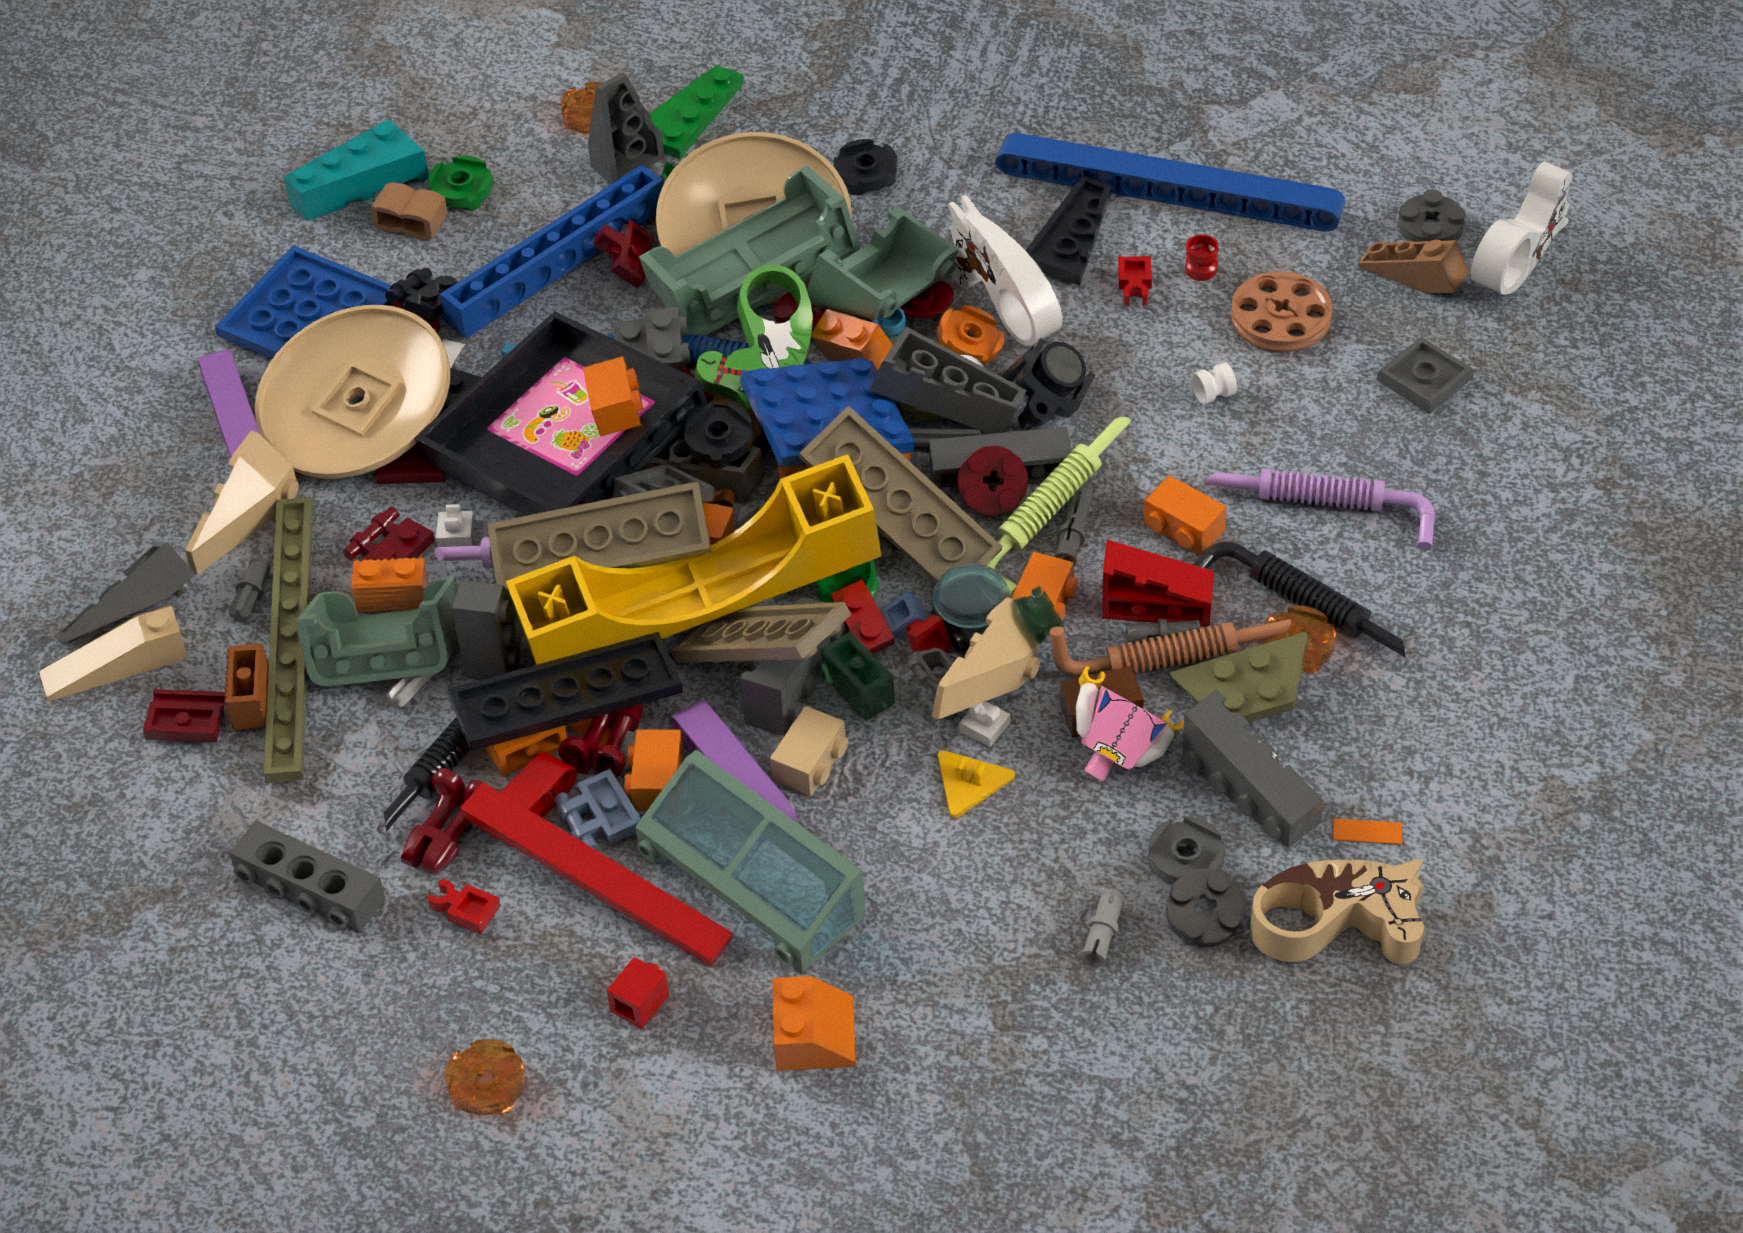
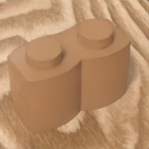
M387 183L370 208L372 222L375 227L391 233L403 232L410 237L420 240L432 239L447 216L444 196L435 191L414 190L400 183Z

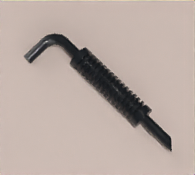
M1218 542L1205 549L1193 564L1208 569L1213 562L1221 557L1235 558L1250 567L1249 576L1256 582L1261 583L1275 593H1279L1280 596L1285 597L1316 617H1320L1323 621L1332 624L1333 627L1338 628L1340 631H1344L1345 634L1352 638H1356L1363 633L1406 658L1403 640L1370 621L1371 611L1359 605L1321 581H1317L1316 578L1288 564V562L1276 557V555L1267 550L1256 555L1240 544Z
M519 666V667H516V668H512V669L509 670L508 672L515 671V670H519V669L526 668V667H530V666ZM457 717L435 739V742L413 764V767L405 773L403 779L407 785L406 788L384 811L386 832L418 796L429 798L435 790L432 785V778L439 768L453 771L454 767L470 751Z

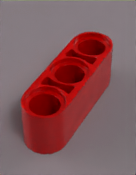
M543 751L537 754L500 793L544 818L556 806L554 802L555 796L562 792L568 793L572 789L576 781L577 771L572 766ZM479 827L482 831L501 841L505 845L512 847L506 842L502 841L501 839L497 838L496 836Z

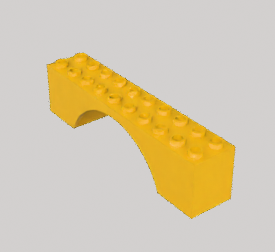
M846 454L780 479L775 491L765 505L739 529L711 545L712 553L639 568L602 567L572 556L506 581L521 628L536 665L659 632L663 639L881 557L874 508L849 455Z

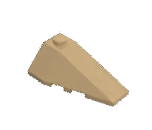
M251 430L233 453L228 463L233 469L225 484L218 483L214 491L216 495L214 507L211 513H203L185 549L190 568L196 575H199L276 517V500L292 499L297 495L299 488L293 465L255 431Z
M1006 597L991 610L986 617V624L989 626L983 635L978 633L973 635L965 657L961 658L958 656L939 682L932 712L933 718H944L1019 689L1029 678L1033 679L1036 676L1040 667V658L1037 657L1040 643L1013 599Z
M168 604L132 616L42 669L39 673L46 698L49 702L188 659L172 605Z

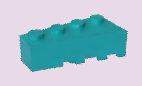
M387 119L283 176L289 205L306 221L344 209L349 201L362 200L364 202L373 199V193L381 191L387 183L404 184V182L416 178L419 182L428 180L429 171L425 150L391 120Z

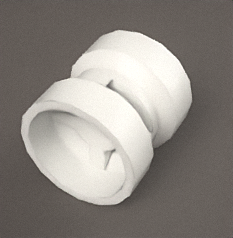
M1226 362L1215 365L1213 370L1209 372L1204 369L1192 374L1194 393L1203 405L1214 402L1217 396L1229 397L1237 393V381L1234 372Z

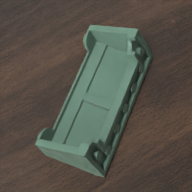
M806 166L787 178L783 189L785 198L676 257L673 256L669 249L656 247L639 256L648 283L665 308L679 307L680 316H687L689 334L706 336L739 318L737 304L742 283L747 275L756 268L765 265L784 266L794 271L804 282L811 278L818 255L824 251L831 250L839 256L840 260H844L858 251L860 246L845 198L809 166ZM775 284L760 285L748 294V304L753 310L788 290Z

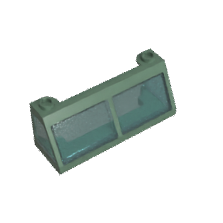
M698 750L693 751L685 758L635 827L638 841L637 849L647 861L663 863L668 858L773 937L774 953L783 964L787 966L792 965L802 973L866 916L863 870Z

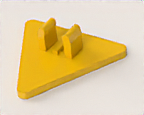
M945 750L938 752V761L947 804L952 818H958L1015 779V771Z

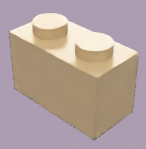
M805 706L769 758L772 781L811 797L818 785H823L827 781L831 766L836 758L840 759L847 749L848 738L845 737L844 721Z

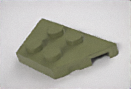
M1306 632L1181 668L1171 671L1173 683L1187 692L1195 704L1217 689L1226 698L1222 705L1233 716L1239 712L1248 722L1295 709L1298 695L1297 686L1302 678L1305 650L1309 647L1308 636Z

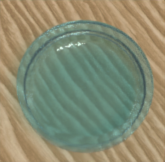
M976 563L961 564L949 569L938 580L933 592V602L937 613L950 624L964 628H978L988 625L986 624V617L991 610L1006 597L1009 598V589L1005 580L994 569Z

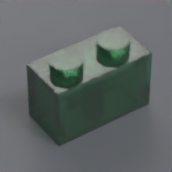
M851 632L846 633L820 649L824 679L865 721L895 704L894 676Z

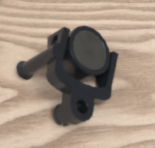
M1040 338L1004 373L997 374L1012 383L1016 380L1018 386L1027 390L1025 394L1029 398L1024 411L1018 416V423L1022 429L1025 425L1029 424L1026 430H1035L1038 426L1045 425L1054 414L1069 418L1079 409L1096 375L1091 371L1086 375L1085 361L1073 346L1064 342H1053L1042 350L1046 341ZM1075 389L1071 400L1064 399Z

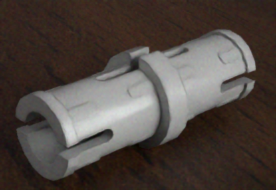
M1112 890L1102 891L1096 914L1089 920L1087 927L1089 935L1081 953V959L1089 965L1094 952H1096L1094 966L1104 965L1110 941L1117 935L1119 928L1117 920L1125 902L1124 896L1118 891L1115 892L1111 904L1109 899Z

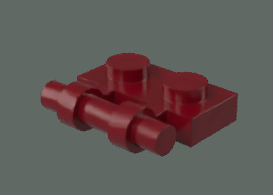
M389 507L384 513L379 512L371 519V525L363 532H357L350 539V544L343 550V554L349 560H353L361 554L364 556L361 561L371 559L375 561L377 559L381 561L387 559L389 561L392 558L397 560L398 558L406 557L417 559L435 542L434 533L408 517L399 525L394 524L393 522L400 517V514L394 507ZM380 534L385 536L379 544L373 543Z

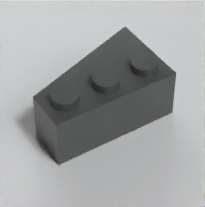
M461 580L452 606V612L466 678L486 679L507 673L512 668L518 667L520 662L519 647L524 633L514 604L504 585Z

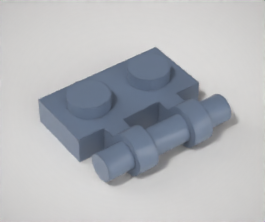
M611 769L576 783L579 796L570 799L567 793L562 792L554 798V802L558 807L557 814L564 824L569 825L572 830L571 835L597 851L599 846L595 841L596 837L604 835L609 845L635 834V827L641 820ZM589 811L594 819L584 823L581 814Z

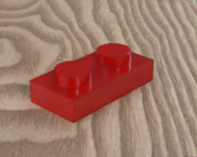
M863 580L830 594L832 603L844 602L849 609L851 615L843 623L862 658L894 644L895 638Z

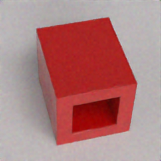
M633 957L606 990L610 1012L641 1029L669 997L667 978L664 971L658 965L651 962L645 963L636 957Z

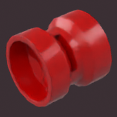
M1199 234L1189 238L1186 242L1187 258L1185 261V272L1191 279L1206 281L1217 274L1219 244L1214 237Z

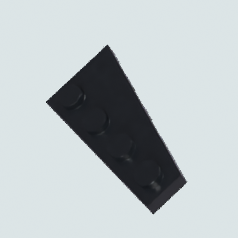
M1084 175L1080 178L1025 250L1042 272L1080 286L1111 198L1112 185Z

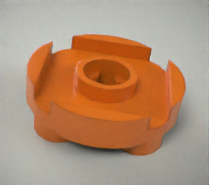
M962 306L961 310L952 311L953 308L948 309L943 314L937 327L938 344L959 355H969L976 358L985 368L988 362L996 359L1004 344L1003 331L999 333L995 327L997 321L989 313L973 306ZM967 333H972L974 335L973 338L968 336Z

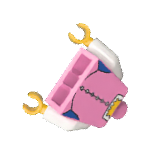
M1086 666L1079 677L1081 687L1076 703L1077 732L1082 737L1081 743L1095 752L1085 771L1104 781L1114 762L1130 770L1133 766L1143 767L1163 756L1174 738V734L1184 727V720L1182 719L1174 726L1169 720V716L1173 712L1172 710L1158 718L1103 686L1098 690L1105 678V673L1101 671L1097 680H1093L1088 676L1089 666Z

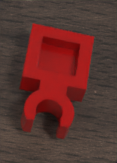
M1151 256L1118 257V288L1123 289V303L1125 306H1129L1130 298L1133 296L1140 297L1142 305L1148 304V289H1152Z
M439 880L438 882L439 890L441 893L446 894L445 896L435 897L429 894L427 897L432 910L446 912L448 921L479 934H482L501 907L499 897L468 884L459 892L455 890L454 885L448 880Z

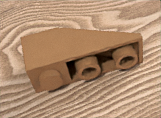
M1436 239L1424 242L1404 241L1397 243L1376 242L1367 249V252L1358 262L1360 268L1424 293H1455L1469 274L1456 240L1441 241Z

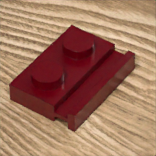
M417 443L403 455L375 471L377 484L445 482L446 480L444 472L424 462Z
M154 689L153 702H150L143 727L145 739L217 742L224 717L225 692Z

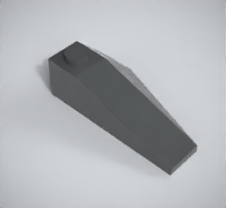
M623 72L596 86L588 138L591 167L610 184L616 182L640 165L647 168L664 159L662 134L651 121L649 112L641 104L639 95L627 75Z
M156 542L123 572L127 576L123 581L119 579L108 586L98 597L100 601L94 605L92 603L87 606L55 637L60 642L65 643L165 600L173 594L178 598L193 585L190 579L195 575V572L167 542Z

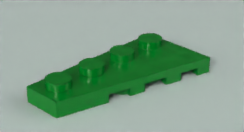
M716 65L649 113L651 121L662 134L663 152L681 159L744 84L743 74Z

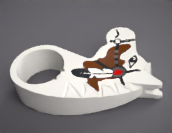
M1545 161L1537 167L1530 182L1529 193L1525 197L1515 219L1497 220L1481 240L1472 262V281L1503 295L1511 294L1522 285L1543 256L1553 237L1569 221L1565 215L1570 206L1567 202V194L1573 176L1571 172Z
M967 195L961 197L963 211L956 203H949L948 207L953 218L949 229L952 232L954 246L959 249L954 261L956 268L952 275L959 286L967 289L983 281L1004 326L1012 337L1022 345L1031 346L1038 339H1044L1058 331L1062 326V312L1050 283L1029 254L999 226L982 216Z

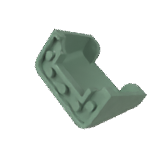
M897 206L887 214V218L890 219L888 226L883 231L879 228L874 230L870 243L844 260H840L839 256L829 249L818 255L807 292L811 304L816 308L874 320H880L883 317L888 318L897 308L941 279H948L956 268L954 261L959 249Z
M456 577L438 578L427 584L423 592V601L418 609L358 616L354 600L348 594L342 591L318 593L296 620L305 665L310 679L320 686L329 687L439 673L445 668L451 655L455 629L452 606L458 591Z

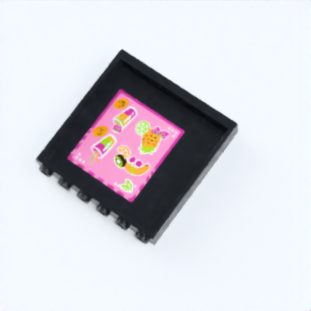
M554 311L415 437V441L425 463L528 516L610 499L614 491V478L640 471L685 428V422L689 415L698 408L708 405L700 380ZM623 356L627 369L634 368L638 379V390L644 410L638 411L641 425L600 437L590 408L583 367Z

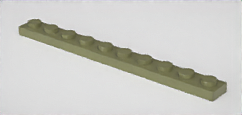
M311 497L276 500L264 777L266 783L303 780L307 669L296 620L310 604L313 503Z

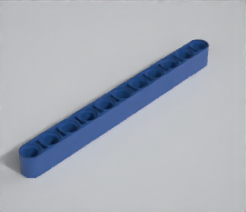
M1010 133L1004 138L995 161L997 168L1001 172L1011 176L1074 187L1084 175L1112 185V194L1326 232L1335 230L1338 227L1346 202L1344 195L1333 188L1022 133Z

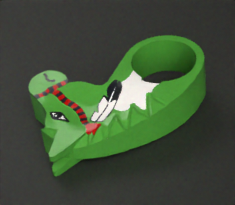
M780 265L758 267L749 273L742 283L737 312L749 348L736 350L729 356L717 351L705 352L699 356L695 371V379L700 380L704 392L720 394L730 398L751 411L753 409L740 384L741 371L804 365L811 340L813 317L811 301L805 284L794 271ZM760 285H779L792 294L797 304V311L790 317L789 321L775 324L774 321L765 320L753 312L748 304V294Z

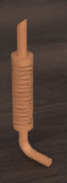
M1291 619L1237 630L1234 629L1232 622L1221 623L1220 628L1216 624L1213 625V629L1211 626H1207L1206 630L1203 627L1199 628V632L1196 629H1192L1191 634L1187 630L1185 635L1182 632H1178V636L1172 633L1170 635L1171 638L1168 635H1163V639L1158 636L1156 641H1154V638H1149V642L1143 639L1141 644L1139 640L1135 641V645L1132 642H1128L1127 647L1124 643L1120 645L1121 648H1118V645L1106 647L1107 656L1085 661H1074L1069 657L1063 627L1055 626L1051 628L1050 638L1053 660L1056 667L1064 674L1078 677L1086 666H1089L1088 675L1131 666L1135 675L1138 674V670L1141 673H1145L1146 668L1150 672L1153 670L1152 667H1155V670H1160V666L1165 669L1167 664H1169V667H1174V663L1179 666L1181 661L1184 664H1188V660L1194 663L1196 661L1195 658L1198 661H1202L1203 657L1205 660H1209L1210 655L1214 659L1217 658V654L1222 657L1225 652L1226 655L1239 652L1238 644L1283 635L1290 628Z

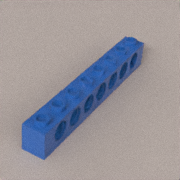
M640 165L440 294L445 322L464 338H468L599 253L601 250L593 245L592 242L594 234L605 224L613 230L621 232L622 226L629 220L640 226L656 216L658 199L664 185L663 180L645 166Z

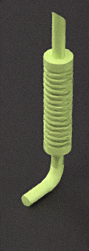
M1119 417L1113 420L1088 447L1084 444H1078L1067 458L1054 469L1053 473L998 528V533L1001 537L998 543L1003 547L1002 551L980 572L981 578L985 583L1012 597L1017 584L995 571L998 561L1011 548L1021 551L1028 544V541L1064 506L1065 502L1101 467L1102 463L1098 456L1131 422L1130 418Z

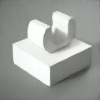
M460 504L446 505V512H438L436 529L437 547L472 546L475 523L473 511H461Z
M985 701L970 707L969 712L959 723V731L991 747L1010 724V714Z

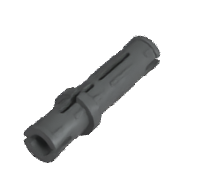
M1090 479L1070 498L1064 524L1060 526L1057 533L1059 543L1054 557L1074 562V566L1077 562L1076 558L1079 547L1083 545L1086 538L1084 527L1096 488L1095 483Z

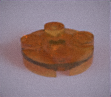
M602 82L585 83L586 88L577 91L575 86L563 95L560 106L564 126L567 129L582 133L590 132L593 112L591 108L594 106L596 86L602 84Z
M1307 606L1288 607V612L1277 615L1276 611L1271 614L1265 624L1291 619V626L1281 636L1262 639V644L1306 632L1309 647L1305 650L1303 672L1311 674L1319 671L1321 665L1330 659L1335 649L1336 631L1334 626L1332 628L1327 623L1328 617L1319 610Z
M480 1039L470 1043L471 1048L464 1050L461 1054L459 1050L453 1054L445 1069V1083L454 1107L475 1115H491L494 1113L503 1115L512 1110L514 1102L519 1099L526 1084L524 1063L515 1053L512 1046L501 1040ZM485 1071H491L493 1077L491 1081L481 1083L476 1079L477 1076H483Z

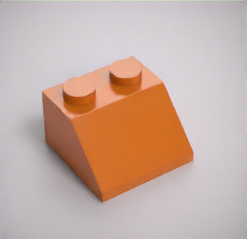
M813 976L772 978L773 1036L776 1070L856 1067L853 996Z

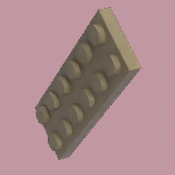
M849 405L799 453V458L810 468L848 454L874 508L877 530L941 589L968 576L973 580L1002 551L1003 546Z
M698 481L487 524L496 584L504 585L507 593H509L506 581L572 556L602 567L638 568L712 553Z
M844 602L745 607L698 625L670 652L677 663L693 662L698 664L701 662L719 663L722 661L738 663L754 660L755 662L763 660H776L780 662L789 659L803 661L817 652V646L825 638L838 633L842 628L841 623L851 613Z

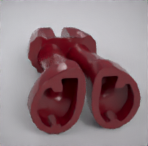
M643 704L592 718L583 739L571 736L561 742L558 749L559 757L563 762L575 768L580 774L587 775L591 767H593L595 775L611 769L615 777L619 776L626 764L625 756L620 750L627 732H633L638 729ZM607 728H612L606 744L598 747Z
M439 768L432 778V785L438 795V802L427 820L422 825H417L411 830L401 855V862L414 868L422 864L423 871L436 876L458 856L459 849L456 842L470 825L471 821L461 816L459 810L450 825L444 831H441V829L455 809L466 802L482 781L471 780L466 787L463 780L449 769Z

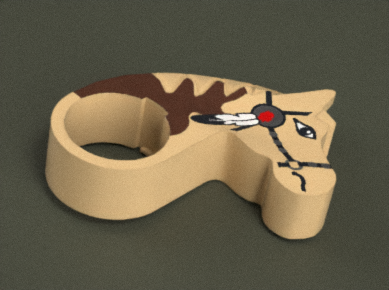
M1415 859L1396 866L1368 860H1323L1286 869L1274 875L1257 890L1253 899L1249 925L1251 939L1261 952L1273 959L1285 962H1299L1312 958L1349 927H1355L1368 938L1379 941L1382 953L1389 961L1396 964L1410 963L1417 958L1420 952L1424 933V925L1415 908V905L1420 904L1423 885L1419 881V871L1423 860ZM1279 907H1291L1299 910L1303 908V912L1312 918L1315 916L1314 921L1316 925L1304 931H1286L1271 924L1264 914Z

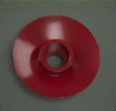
M940 280L899 308L904 311L905 317L925 318L943 312L952 304L954 292L949 284Z

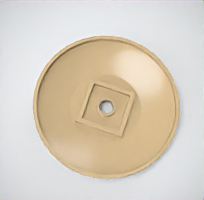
M746 132L732 134L712 140L692 151L670 173L662 187L656 209L658 239L660 246L669 249L673 256L676 257L785 198L783 189L787 178L806 166H809L845 198L852 220L849 194L843 179L833 165L810 146L790 137L773 133ZM810 279L804 281V284L809 285ZM789 291L782 293L781 295L771 299L770 301L762 305L777 303V301Z
M363 305L328 314L295 334L276 353L266 368L259 383L255 399V421L260 436L293 465L295 472L303 475L333 479L352 477L378 469L412 448L416 444L415 437L428 427L441 412L450 385V362L447 351L435 330L426 321L412 312L386 305ZM365 395L364 399L357 404H351L352 400L355 397H361Z

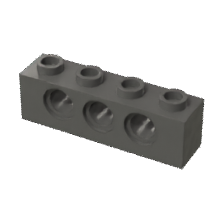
M258 821L252 824L229 852L234 873L242 882L249 885L254 883L265 888L272 896L278 899L286 898L297 903L301 909L308 913L316 912L327 917L334 925L340 928L348 927L360 933L386 900L380 877Z

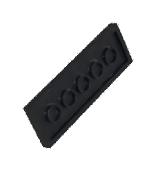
M659 632L448 689L449 700L470 752L683 693L682 681Z

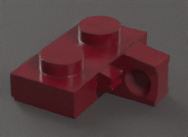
M631 220L622 226L621 232L615 231L605 224L594 234L592 244L603 253H608L611 259H614L611 272L636 288L644 283L645 273L639 256L652 250L654 235Z

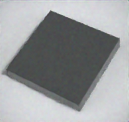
M1420 337L1378 371L1377 381L1430 414L1473 379L1474 369L1423 337Z

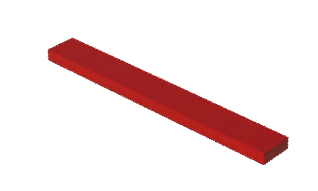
M484 782L479 785L460 807V815L710 967L732 941L733 932Z

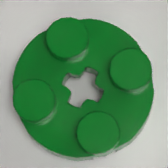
M461 155L452 157L453 162L443 165V161L436 164L428 176L430 191H435L445 197L446 207L463 208L467 211H473L481 206V201L490 195L493 189L491 170L487 169L486 163L483 160L473 156Z

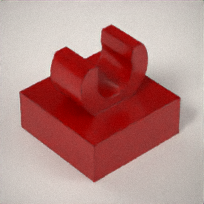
M935 614L924 621L916 619L906 626L907 636L913 652L935 648L942 649L945 652L952 647L943 618Z

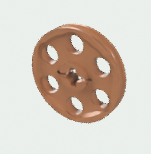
M1277 271L1256 275L1241 284L1232 299L1231 320L1235 330L1247 342L1265 350L1291 352L1308 348L1319 342L1326 335L1331 325L1332 301L1329 294L1316 281L1301 274ZM1272 287L1276 291L1272 293H1264L1260 290V288ZM1304 290L1309 294L1307 296H1297L1293 292ZM1243 305H1252L1257 309L1253 311H1244L1240 307ZM1316 311L1323 314V316L1312 318L1307 313ZM1263 326L1269 328L1271 331L1267 333H1259L1256 332L1254 328ZM1290 330H1299L1304 334L1295 337L1289 335L1287 332Z

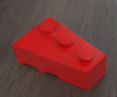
M1107 539L1103 566L1102 619L1158 623L1159 619H1166L1167 622L1199 620L1200 626H1210L1214 571Z

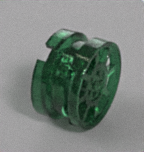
M1040 585L1032 589L1031 595L1022 598L1018 597L1014 600L1025 625L1039 644L1045 642L1046 635L1050 634L1051 628L1061 626L1065 630L1064 623L1060 615L1057 614L1054 604L1045 591L1042 592L1043 588Z

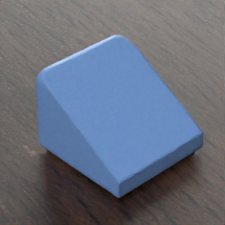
M909 591L880 610L894 638L907 635L906 626L914 620L920 619L924 621L928 618L922 602Z

